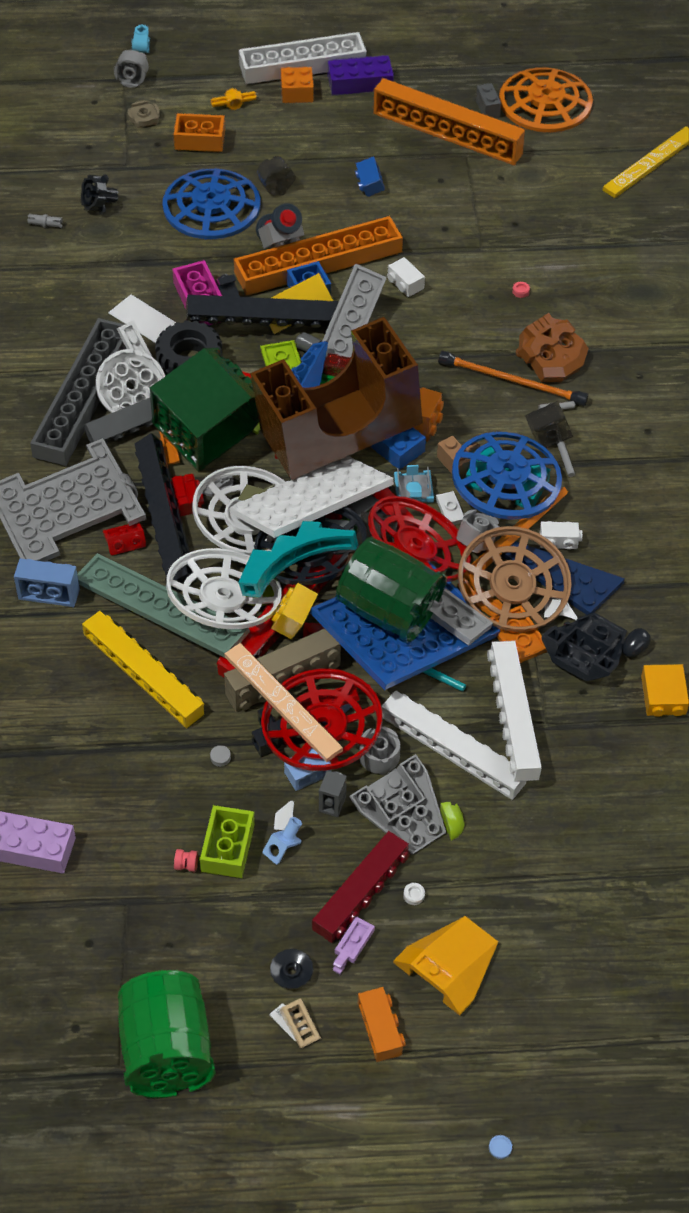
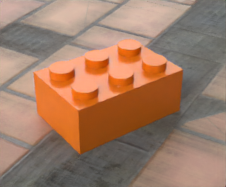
M177 113L174 129L175 150L222 152L225 136V116Z

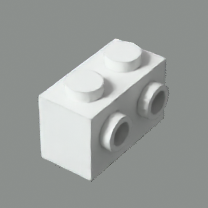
M405 257L388 265L387 277L389 281L393 282L407 297L424 289L425 276Z

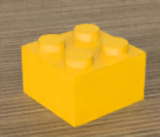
M299 583L294 588L290 587L286 595L283 596L279 609L272 617L274 623L271 629L292 639L302 627L318 594Z

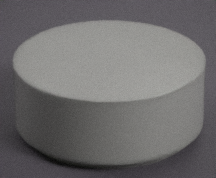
M225 746L214 747L210 752L211 762L216 766L227 765L231 759L230 750Z

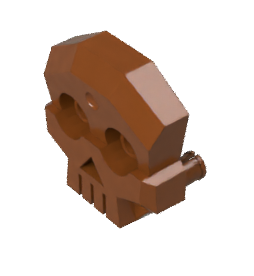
M550 313L528 325L519 335V347L516 349V355L523 358L526 364H531L541 382L564 381L580 370L588 352L585 341L575 333L573 325L567 319L552 318Z

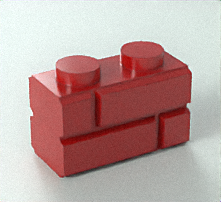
M194 474L173 477L172 483L180 515L193 514V498L200 484L199 480H195ZM203 494L199 498V508H201V505H204Z

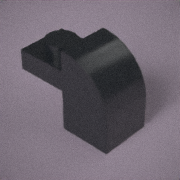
M263 708L257 710L258 722L261 728L252 731V743L260 757L273 753L263 736L261 724ZM270 713L269 731L281 730V719L275 722L273 715ZM271 738L276 749L281 746L283 738Z

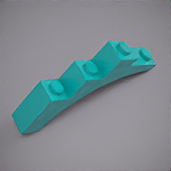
M303 521L296 537L277 536L271 551L253 549L239 580L242 596L260 598L269 583L279 573L297 561L311 555L334 550H356L358 542L355 531L322 528L321 522Z

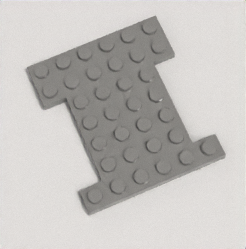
M103 438L86 445L92 458L25 485L19 473L0 480V520L20 559L46 562L60 556L54 541L123 513L129 526L146 519V515L130 486L123 484L119 480L118 476L123 473Z

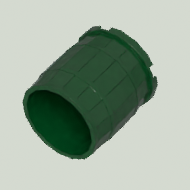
M371 536L358 547L344 569L337 586L336 600L384 630L400 636L401 640L408 643V641L412 642L416 639L433 615V612L429 610L434 601L439 603L447 583V576L440 571H433L407 553Z

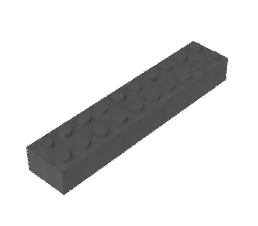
M101 318L97 319L30 443L33 458L67 466L85 431L83 427L86 423L90 422L100 403L96 391V376L99 367L111 354L127 349L117 331V328L125 324Z

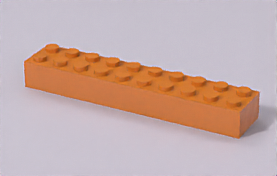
M384 78L374 89L375 115L515 165L523 154L525 129Z
M388 216L235 258L234 273L247 296L287 285V270L319 261L324 272L330 273L354 266L355 264H362L401 253L403 237L391 217Z

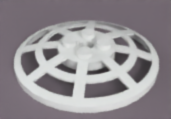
M232 466L222 468L211 473L200 482L193 498V516L198 528L212 543L222 549H229L250 556L255 545L252 535L258 534L260 529L232 515L230 507L242 500H238L239 497L230 500L225 495L240 491L241 494L246 484H248L247 476L264 479L275 484V487L282 485L285 481L271 472L256 467ZM240 475V485L229 486L220 490L214 484L216 480ZM207 487L215 494L210 501L208 510L198 507L199 498ZM218 500L226 505L224 513L214 511ZM198 514L209 517L212 527L218 534L214 536L210 534L201 523ZM215 518L225 520L228 527L222 531L217 525ZM236 532L244 535L245 541L236 540L229 535ZM268 535V538L265 539V541H276L277 537L274 538ZM226 539L234 544L246 546L247 550L229 546L220 540Z
M208 548L187 553L172 564L166 578L168 596L179 611L196 622L221 629H244L262 624L275 614L282 594L280 583L273 579L270 585L272 586L274 597H263V595L260 598L242 596L239 582L229 578V575L240 579L242 572L230 569L231 560L246 565L250 556L229 549ZM207 558L223 559V566L200 569L195 561ZM187 564L194 572L187 577L184 584L173 580L177 571ZM221 573V576L207 578L205 575ZM196 578L202 582L200 589L189 587ZM172 586L183 591V597L188 605L183 606L176 599L172 592ZM188 593L199 596L201 602L193 604ZM274 603L273 608L261 618L253 616L259 611L262 604ZM244 604H256L249 613L241 609ZM209 608L216 611V616L207 614L200 609ZM191 611H195L196 613H198V614H200V615H202V616H204V617H201V616H199V615H197V614H195V613H193V612H191ZM235 612L240 617L224 618V613ZM245 619L248 620V622H242V623H226V622L243 621V620H245Z

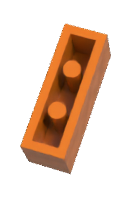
M384 987L358 993L359 1009L376 1062L402 1056L405 1040L403 1034L398 1033V1018L396 1013L392 1014L391 1012L392 1000L390 995L385 993Z

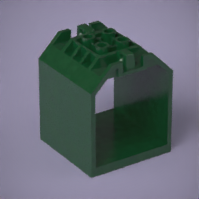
M219 348L202 349L150 387L152 424L198 472L248 436L259 423L251 378L245 376L237 364H233L223 356L220 357Z

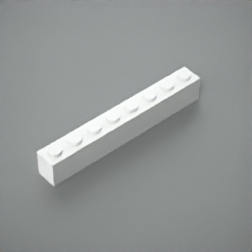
M492 642L491 650L487 652L488 662L492 664L490 667L491 677L495 679L493 689L498 694L496 704L497 708L501 710L499 715L500 724L504 725L503 740H507L506 756L510 757L509 771L513 773L514 781L539 780L541 763L516 642Z
M395 690L381 706L383 719L511 800L515 798L526 784V781H514L513 773L509 771V761L505 756L498 755L489 746L482 745L471 735H466L455 725L447 723L439 715L426 710L423 705L410 700L407 695Z

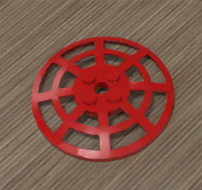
M389 496L377 501L369 512L368 526L372 537L407 553L435 572H443L448 567L458 570L459 564L451 562V554L448 547L457 545L462 558L467 546L456 539L458 533L456 526L434 508L412 498ZM392 506L395 515L386 518L384 521L376 514L379 509ZM399 506L417 510L425 514V516L420 521L413 517L402 515ZM373 519L381 526L382 540L375 529ZM431 519L440 524L451 535L452 539L444 541L434 529L428 526ZM397 521L400 528L396 532L388 525ZM405 522L419 526V528L406 525ZM386 531L394 537V543L387 541ZM425 531L431 534L437 540V542H434V540ZM442 548L444 559L436 556L437 549ZM470 555L466 560V562L470 563L471 560ZM435 561L442 566L433 569L429 562ZM458 573L453 576H447V582L458 579Z
M315 669L296 674L285 680L281 685L288 691L292 687L306 682L309 692L297 697L296 700L301 704L311 699L312 705L308 706L305 710L318 723L327 722L328 724L323 728L337 742L340 739L350 741L342 749L341 753L329 760L330 764L311 765L300 763L299 761L303 757L311 759L323 758L319 754L309 753L312 747L307 742L300 749L291 741L289 737L300 736V734L295 729L287 730V721L283 717L281 718V730L269 731V716L273 706L266 701L261 719L265 741L278 758L300 769L327 771L353 763L366 754L375 744L382 727L381 703L375 691L363 679L354 674L336 669ZM337 679L346 683L341 692L331 689L317 690L314 680ZM353 685L361 689L373 703L372 706L362 710L357 701L348 695ZM319 696H331L337 699L332 704L320 702ZM344 701L350 704L356 713L346 716L341 709ZM376 712V729L372 739L361 737L365 728L364 717ZM359 720L356 735L346 732L348 723ZM271 738H283L288 747L296 752V754L291 759L281 754L272 743ZM356 744L365 745L357 754L348 759L338 761L337 756L348 752Z

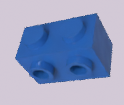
M374 157L356 163L357 170L355 173L358 180L361 181L358 182L361 192L364 191L368 197L385 190L380 169Z

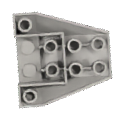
M416 754L399 764L395 770L370 786H364L349 796L359 812L385 833L390 831L409 843L408 852L412 855L446 833L428 771Z

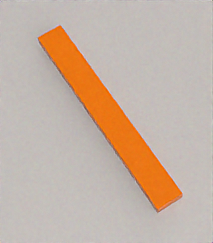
M562 487L560 489L557 499L547 510L539 515L520 519L513 527L525 529L532 527L568 493L566 488ZM550 492L537 505L544 502L552 493ZM503 535L494 545L496 548L511 546L520 536ZM486 550L472 565L477 566L479 560L489 551ZM492 557L485 562L482 567L483 570L494 561ZM466 571V572H465V573L470 574L472 577H474V574H473V573H471V572H469V571Z

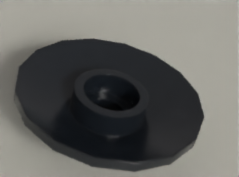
M286 949L279 952L273 958L270 965L271 977L282 988L298 989L306 985L311 979L313 963L310 957L303 951ZM290 970L296 972L295 974H288Z

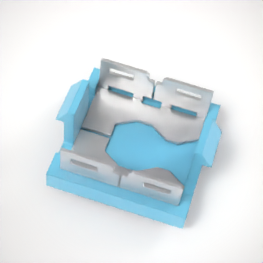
M407 465V472L401 474L397 468V472H394L396 496L408 497L420 502H434L431 472L428 467L423 473H418V465Z

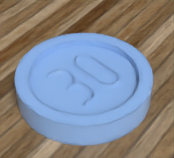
M495 1136L489 1143V1151L497 1159L507 1158L512 1151V1143L505 1136Z

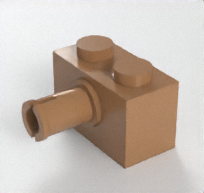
M454 436L439 442L437 448V458L451 474L453 460L462 446ZM473 443L464 452L474 453L480 447V444ZM459 459L458 469L460 478L466 476L470 468L471 459Z

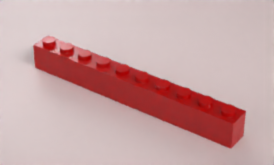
M333 555L329 562L334 565L342 555ZM348 557L339 567H337L338 569H340L344 565ZM322 565L312 567L309 573L322 571L325 568ZM300 567L299 573H301L303 567ZM330 572L316 577H307L306 579L321 577L330 574ZM329 581L303 586L318 594ZM286 584V587L281 591V600L289 588H294L296 585ZM274 603L267 604L263 613L259 617L257 616V618H261L270 612ZM272 617L262 624L250 627V633L241 642L256 659L262 657L282 635L271 629L274 623ZM223 656L218 659V675L224 678V673L235 669V667Z

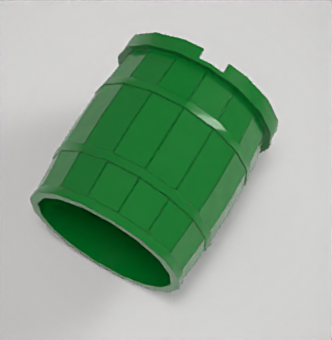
M160 970L142 974L122 985L117 994L119 1006L118 1021L122 1055L126 1067L124 1082L126 1086H130V1091L135 1095L148 1098H168L177 1096V1090L189 1087V1092H192L209 1083L216 1072L214 1061L211 1057L209 1027L199 979L190 973L179 970Z

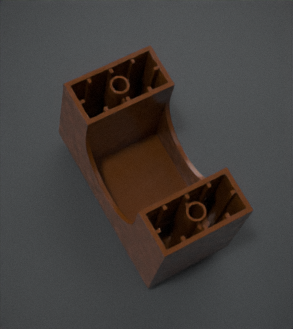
M385 317L351 330L353 351L348 364L336 377L322 385L303 388L284 359L250 373L260 430L291 480L423 423L418 364Z

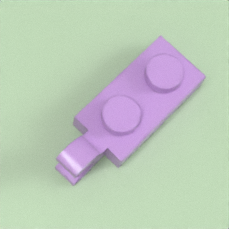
M358 917L354 919L335 949V954L338 957L333 963V966H335L333 971L341 974L347 961L355 962L374 932V925Z

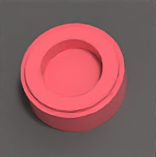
M517 282L513 285L512 292L514 296L525 298L529 295L530 286L527 283Z

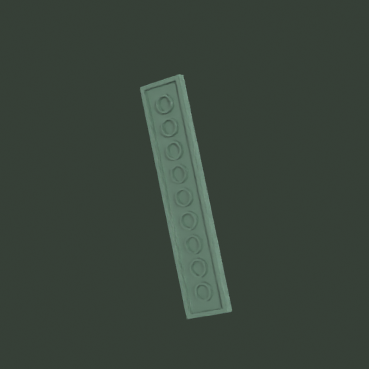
M98 553L77 574L79 585L225 657L227 651L241 643L250 633L249 628L221 629L196 622L177 609L170 600L165 586ZM172 590L176 599L183 606L188 605L182 594ZM209 608L200 609L207 614L216 616V611ZM191 611V612H193V613H195V614H197V615H199V616H201V617H204V616H202V615L196 613L195 611Z

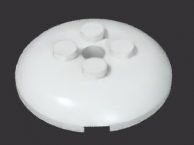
M133 349L120 350L108 356L99 367L96 376L97 395L103 406L113 413L150 398V387L165 377V374L159 363L147 353ZM131 382L134 385V389L127 388L126 383Z

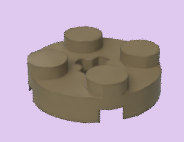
M138 101L131 105L132 108L130 110L128 109V118L136 128L155 125L159 122V107L155 103L152 105L148 101Z

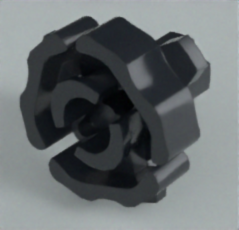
M88 174L87 178H84L80 198L85 210L99 211V214L103 215L106 212L105 202L116 203L118 200V190L106 187L109 180L106 174H103L102 177Z

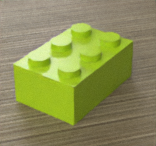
M213 805L200 857L201 872L237 878L243 877L255 825L253 811Z

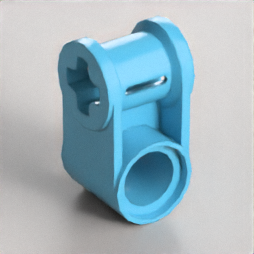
M138 25L135 28L132 50L149 53L150 40L147 26Z

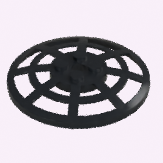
M345 506L333 511V513L343 515L351 520L344 527L325 521L326 515L318 518L317 521H312L321 522L322 528L327 527L330 529L351 530L356 525L362 535V543L367 539V531L363 520L357 513ZM297 527L282 535H293L296 537L300 527ZM261 530L259 531L255 540L254 550H262V547L272 550L274 543L265 541L269 534ZM334 550L311 555L292 564L303 567L301 573L292 571L288 567L283 570V572L298 577L297 579L277 575L274 580L290 585H296L297 583L313 585L332 580L343 574L347 564L340 569L337 567L346 560L349 553H354L356 550ZM333 555H342L334 565L329 562ZM322 565L325 568L322 571L309 573L312 567ZM330 572V574L321 577L306 579L307 577H316Z

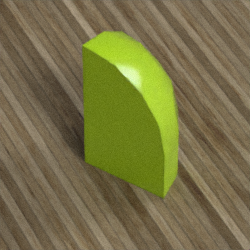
M450 802L441 803L440 814L452 841L463 832V815L458 804L451 805Z

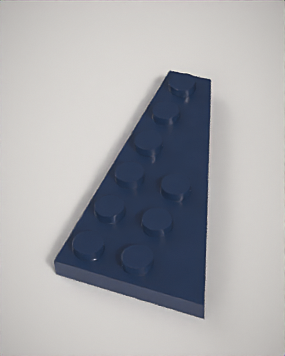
M515 541L511 546L518 547L519 542ZM526 546V550L537 555L544 563L553 558L548 552ZM516 553L501 554V557L506 560H515ZM523 556L522 563L526 564L531 570L538 567L531 559ZM565 558L571 574V592L567 602L586 615L595 612L624 584L625 578ZM557 564L548 569L552 578V590L563 592V576ZM541 573L535 577L536 581L546 587L544 575Z

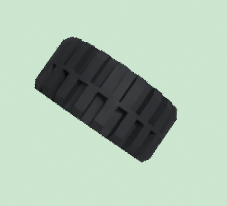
M189 320L183 323L176 322L173 326H168L166 331L163 330L159 334L155 345L156 361L166 376L192 357L178 355L180 352L187 350L199 352L204 348H219V356L222 357V341L219 334L205 323L200 324L199 321L189 322Z

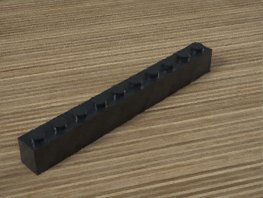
M187 295L186 321H208L211 324L225 322L226 324L242 323L244 325L256 323L262 326L277 324L280 327L294 325L295 327L311 326L313 328L328 327L339 301Z
M150 433L134 443L135 455L139 462L138 468L142 474L141 481L146 491L145 497L148 500V510L152 516L151 523L156 533L155 539L158 542V552L163 562L162 568L167 578L172 564L183 555L190 553L163 443L158 437ZM187 564L177 571L173 580L184 584L187 577L194 572ZM195 579V580L190 584V586L193 585L194 583H196V582H197V579ZM172 586V588H173L174 590H176L177 592H181V591H182V590L177 589V588H175V587Z

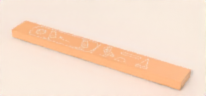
M241 643L225 653V658L326 762L342 752L343 747Z

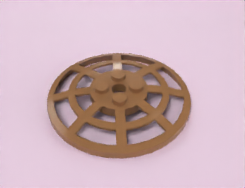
M505 526L485 531L469 543L459 562L458 583L465 602L493 622L492 626L503 630L525 632L546 626L560 615L570 596L571 574L564 556L547 538L529 529ZM502 535L521 537L518 547L503 546L498 548L495 547L491 538ZM528 539L543 546L553 558L544 563L537 555L526 550ZM485 542L489 552L479 560L477 566L466 562L472 550L480 543ZM516 553L515 560L502 561L499 554ZM523 556L531 559L538 567L531 570L526 564L522 563ZM491 557L496 564L492 573L482 569L485 562ZM557 564L563 576V592L552 590V578L548 569ZM464 569L474 574V587L477 595L468 597L463 584ZM543 573L546 581V589L536 587L535 577ZM479 576L490 580V590L482 593ZM514 579L518 585L513 586L509 584L508 580ZM532 594L544 596L540 604L535 608L528 601ZM496 596L503 602L502 610L493 606L487 599ZM550 597L561 599L556 611L549 618L543 620L538 612L545 607ZM482 601L488 609L500 615L499 622L484 615L474 604ZM511 604H521L526 612L509 613ZM531 617L537 623L536 625L526 627L506 625L508 618L520 619Z

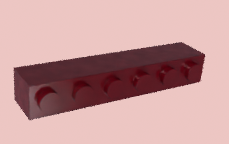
M388 831L312 919V930L332 944L337 938H342L346 932V927L359 916L361 909L369 906L372 896L375 893H379L384 887V882L395 875L399 864L406 862L409 857V843Z

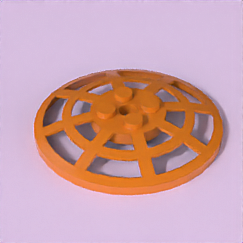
M533 68L516 73L503 84L499 95L501 109L512 122L537 132H560L578 126L589 116L593 103L590 89L580 78L566 71L553 68ZM525 76L516 86H508L515 79ZM549 76L548 80H539L536 77ZM559 78L567 83L560 84L554 80ZM528 79L533 82L530 86H521ZM572 87L575 96L566 94L565 89ZM577 87H582L586 91L588 102L579 98ZM506 91H514V98L517 103L511 107H508L505 101L504 93ZM519 91H528V97L521 100ZM565 99L572 101L567 107L564 108L562 106ZM531 102L534 106L538 107V110L531 108L526 104ZM577 103L586 107L579 116L572 120L567 113ZM521 107L525 111L536 115L535 120L531 122L515 114L514 111ZM544 109H558L557 111H544ZM562 115L565 122L557 124L540 123L542 116Z

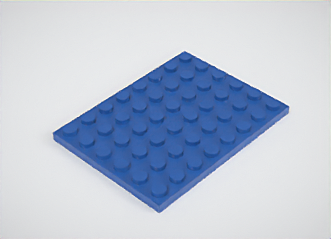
M429 562L433 569H437L433 564ZM447 582L445 589L465 602L461 592L451 582ZM336 597L312 607L310 614L384 690L497 637L500 633L497 627L492 626L491 629L468 646L430 618L416 639L406 643L400 639V636L386 631L356 614L352 609L337 601Z

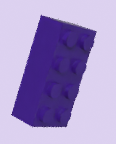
M389 56L328 60V79L331 95L374 92L375 87L383 78L393 82V71Z

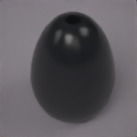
M643 628L632 630L623 644L624 655L635 657L643 653L650 644V634Z

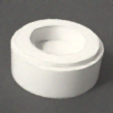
M418 883L408 884L404 889V900L410 905H418L423 902L425 897L424 888Z

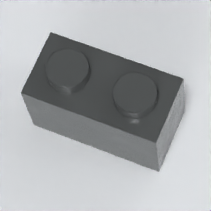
M493 84L477 85L476 102L481 113L495 119L500 118L501 102Z
M327 770L319 789V812L339 817L346 799L347 776L340 772Z

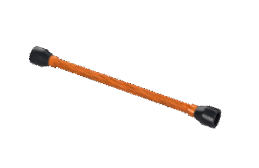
M442 350L438 359V364L463 366L467 369L484 372V374L486 373L498 378L501 377V379L520 383L524 386L537 388L562 397L565 396L566 399L574 401L576 405L585 407L588 400V393L559 390V388L557 389L549 385H542V383L540 384L529 379H523L519 376L461 360V358Z

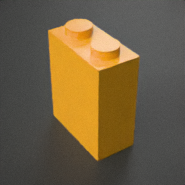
M683 664L644 665L641 679L647 716L686 715L689 700Z

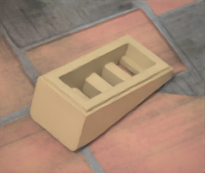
M301 998L280 1009L282 1017L300 1049L320 1039ZM296 1009L299 1010V1013L290 1016V1012ZM301 1016L304 1020L294 1024L293 1020ZM307 1024L308 1028L298 1032V1027ZM311 1031L312 1036L302 1040L301 1036Z

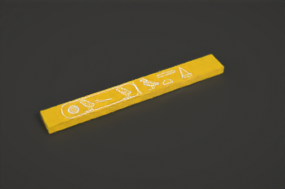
M684 127L603 186V191L616 198L689 145V128Z

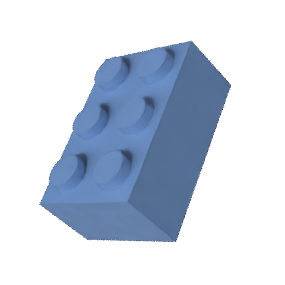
M19 559L14 574L19 600L69 607L75 606L80 590L76 566L35 561L32 559Z

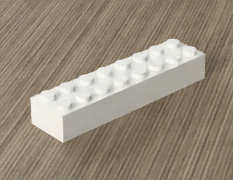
M359 32L239 50V64L246 84L281 79V68L312 67L313 75L328 72V60L366 57V50Z

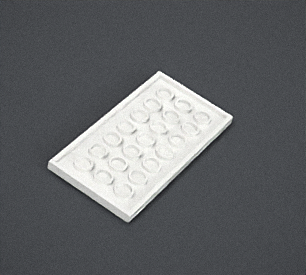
M346 456L296 479L283 482L282 485L275 488H269L261 494H255L252 498L245 501H239L230 507V512L232 515L275 538L300 527L303 521L318 519L394 485L393 478L385 473L367 466L350 456Z

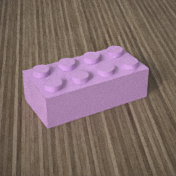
M0 811L1 862L64 874L76 838L73 825Z

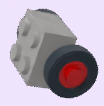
M284 203L276 207L272 214L262 216L256 224V233L262 241L263 248L271 249L300 241V237L304 235L301 225V212L295 205Z

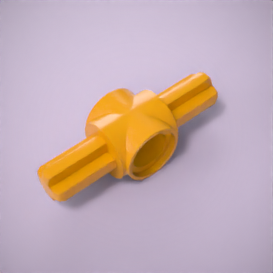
M229 89L223 97L212 98L211 106L226 105L227 108L237 110L243 105V102L256 100V92L241 93V91L236 89Z

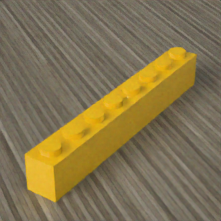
M99 611L82 623L84 635L186 729L204 715L202 699L198 696L195 697L185 684L182 685L173 673L167 672L162 663L155 661L146 649L143 650L134 638L126 635L122 627L116 626L110 616H105Z

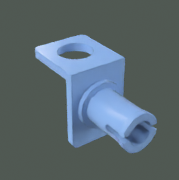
M290 817L284 830L271 835L263 850V854L275 864H279L287 848L301 844L302 841L296 836V833L302 822L296 817ZM272 845H276L279 848L277 856L271 853L270 848Z

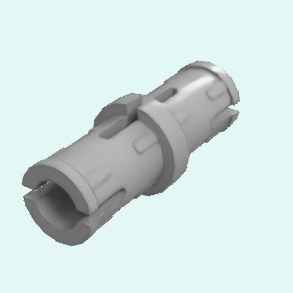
M47 214L43 216L28 215L30 218L28 219V224L42 225L45 228L47 226L62 228V217H50Z

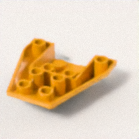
M464 916L407 946L393 963L409 976L415 971L444 995L443 1003L460 1016L474 1001L498 941Z

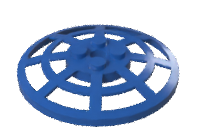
M202 169L181 176L168 187L163 197V211L171 226L185 235L200 239H221L244 231L255 221L260 211V196L255 185L236 172L224 169ZM223 175L231 176V177L237 178V179H239V180H241V181H235V180H233V179H231V178H229V177L223 176ZM212 178L211 182L203 184L198 181L201 179ZM218 179H223L230 182V184L224 186L217 182ZM187 181L178 193L170 194L178 184ZM190 184L196 187L193 192H184ZM243 185H248L254 191L255 201L246 198L242 188ZM237 187L241 197L231 195L229 190ZM182 198H192V204L185 207ZM177 199L181 212L173 217L168 208L167 200ZM231 201L239 202L234 210L231 211L228 208ZM244 204L253 206L254 208L250 215L240 222L235 215L242 210ZM196 209L204 213V216L196 215L191 211ZM222 211L225 213V215L211 217V214L220 213ZM188 216L193 220L203 222L202 230L190 228L179 221ZM230 219L235 225L223 230L209 231L210 223Z
M490 432L475 436L460 447L452 465L453 482L461 497L478 511L496 518L525 519L539 515L555 502L562 484L561 470L553 455L535 440L516 433ZM494 437L512 438L519 440V442L509 440L496 441ZM485 439L488 442L480 446L474 453L464 452L468 446L477 441ZM526 443L540 450L548 458H541L533 449L526 446ZM500 445H513L516 447L513 451L502 450ZM489 447H492L496 452L490 457L480 454ZM524 449L534 456L535 459L527 460L520 453ZM459 459H471V476L461 480L458 469ZM476 460L487 463L486 470L477 473ZM539 465L541 477L530 473V466ZM545 465H553L556 470L557 481L555 487L545 481L547 474ZM504 468H510L512 471H506ZM488 477L495 484L494 489L487 486L481 479ZM528 479L537 483L535 487L525 492L523 485L526 484ZM475 482L483 491L491 495L487 504L474 497L465 486ZM542 487L552 493L544 502L531 507L528 498L535 495ZM502 488H516L518 494L502 493L501 490ZM498 498L521 500L524 509L506 510L496 508L494 505Z

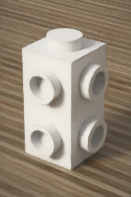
M541 522L539 534L547 538L557 548L577 549L578 542H582V530H579V523Z

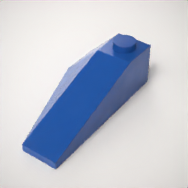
M327 341L314 343L302 356V362L297 367L291 369L303 388L320 385L328 347Z

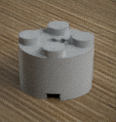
M134 50L123 51L114 68L116 79H119L121 84L126 87H137L144 81L149 68L146 55Z
M469 510L464 514L456 539L468 546L480 534L498 528V520L483 512L477 513V510ZM482 542L472 552L480 553L481 550H488L485 542Z
M382 726L375 744L360 758V764L370 772L380 775L388 774L389 771L397 766L400 759L398 735L392 729ZM368 729L361 737L372 739L375 729ZM360 744V750H362L365 745Z

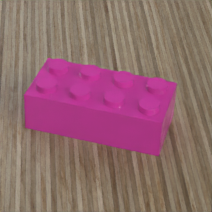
M205 260L172 269L173 282L185 308L187 295L222 296ZM208 321L199 322L200 324L205 323L208 326L212 325L211 323H208Z

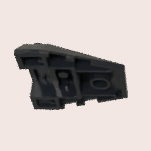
M593 612L577 618L575 622L570 623L567 621L561 627H551L542 635L541 639L554 664L574 674L579 679L590 681L607 677L618 667L627 630Z

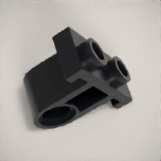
M224 274L217 279L216 284L222 296L240 297L235 284L236 278L234 274Z

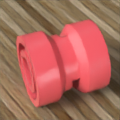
M177 849L174 859V870L188 869L190 872H196L198 851L191 850L190 852H185L182 849Z

